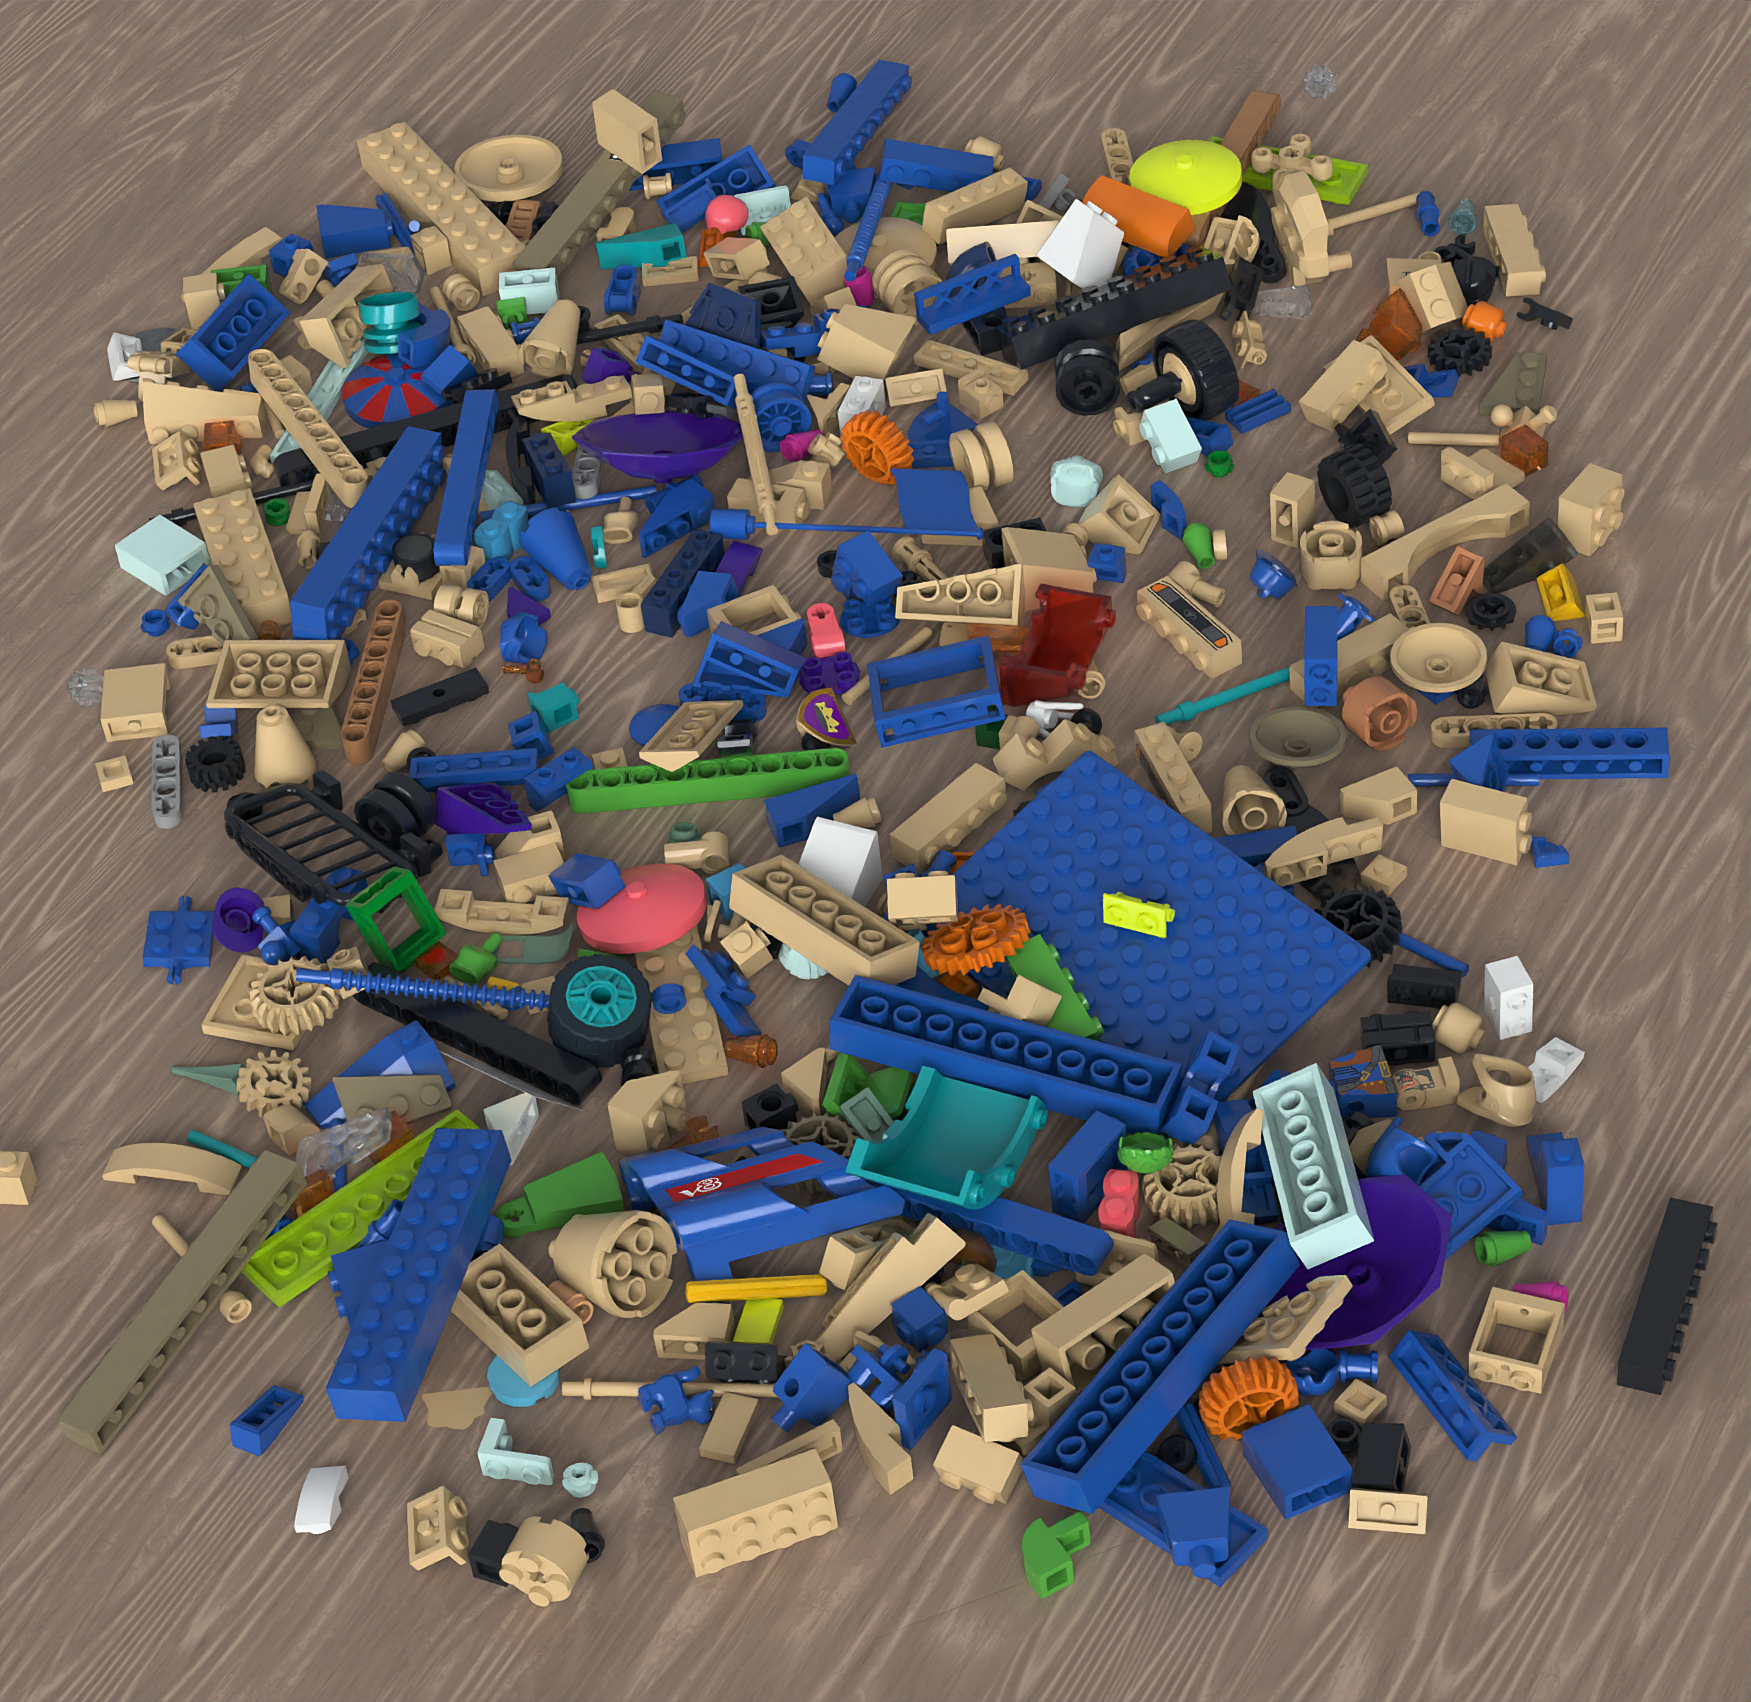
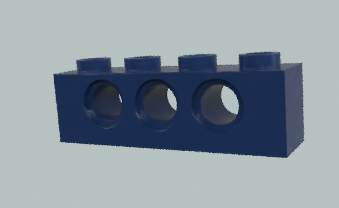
M694 529L641 603L646 632L670 638L674 637L681 627L677 619V613L687 597L689 585L693 583L698 571L716 572L725 554L722 534Z

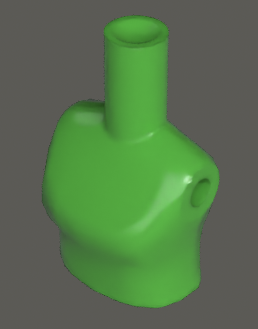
M493 932L481 947L472 944L464 945L458 957L450 964V973L464 983L467 982L470 986H473L474 983L478 984L484 976L494 971L497 967L498 959L492 953L502 943V937L498 933Z

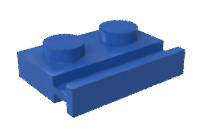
M692 944L685 953L717 994L721 995L723 992L727 998L747 1006L755 999V993L748 986L750 981L732 967L733 960L724 952L718 950L714 953L704 948L700 951L696 945Z

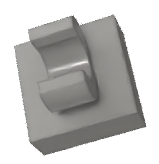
M1060 173L1039 205L1049 209L1054 203L1057 209L1064 212L1075 197L1073 191L1063 189L1070 179Z

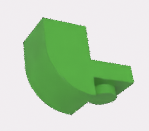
M1081 1511L1070 1517L1059 1519L1049 1528L1041 1518H1038L1026 1529L1023 1535L1022 1553L1025 1576L1041 1599L1074 1583L1073 1563L1069 1555L1091 1544L1089 1521Z

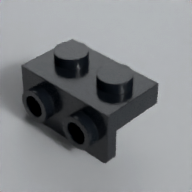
M1369 409L1351 429L1340 423L1334 427L1340 437L1338 442L1343 448L1352 444H1362L1365 448L1372 451L1381 465L1397 450L1379 414L1372 409Z
M708 1341L705 1344L706 1378L719 1379L721 1382L755 1380L756 1383L760 1384L774 1383L786 1370L785 1358L787 1356L778 1355V1345L776 1343Z

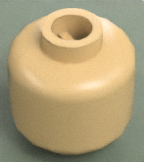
M979 136L975 140L970 139L964 152L992 156L993 172L994 170L999 172L1005 160V156L1001 155V144L983 136Z
M1457 1002L1452 1003L1449 1007L1443 1005L1432 1024L1435 1031V1040L1459 1054L1464 1053L1469 1046L1476 1049L1485 1033L1484 1030L1480 1029L1482 1024L1481 1016Z

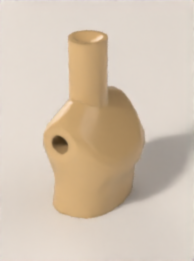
M621 498L618 511L604 515L603 535L605 542L619 544L626 543L632 539L633 531L639 523V516L637 512L630 511L632 505L630 498Z

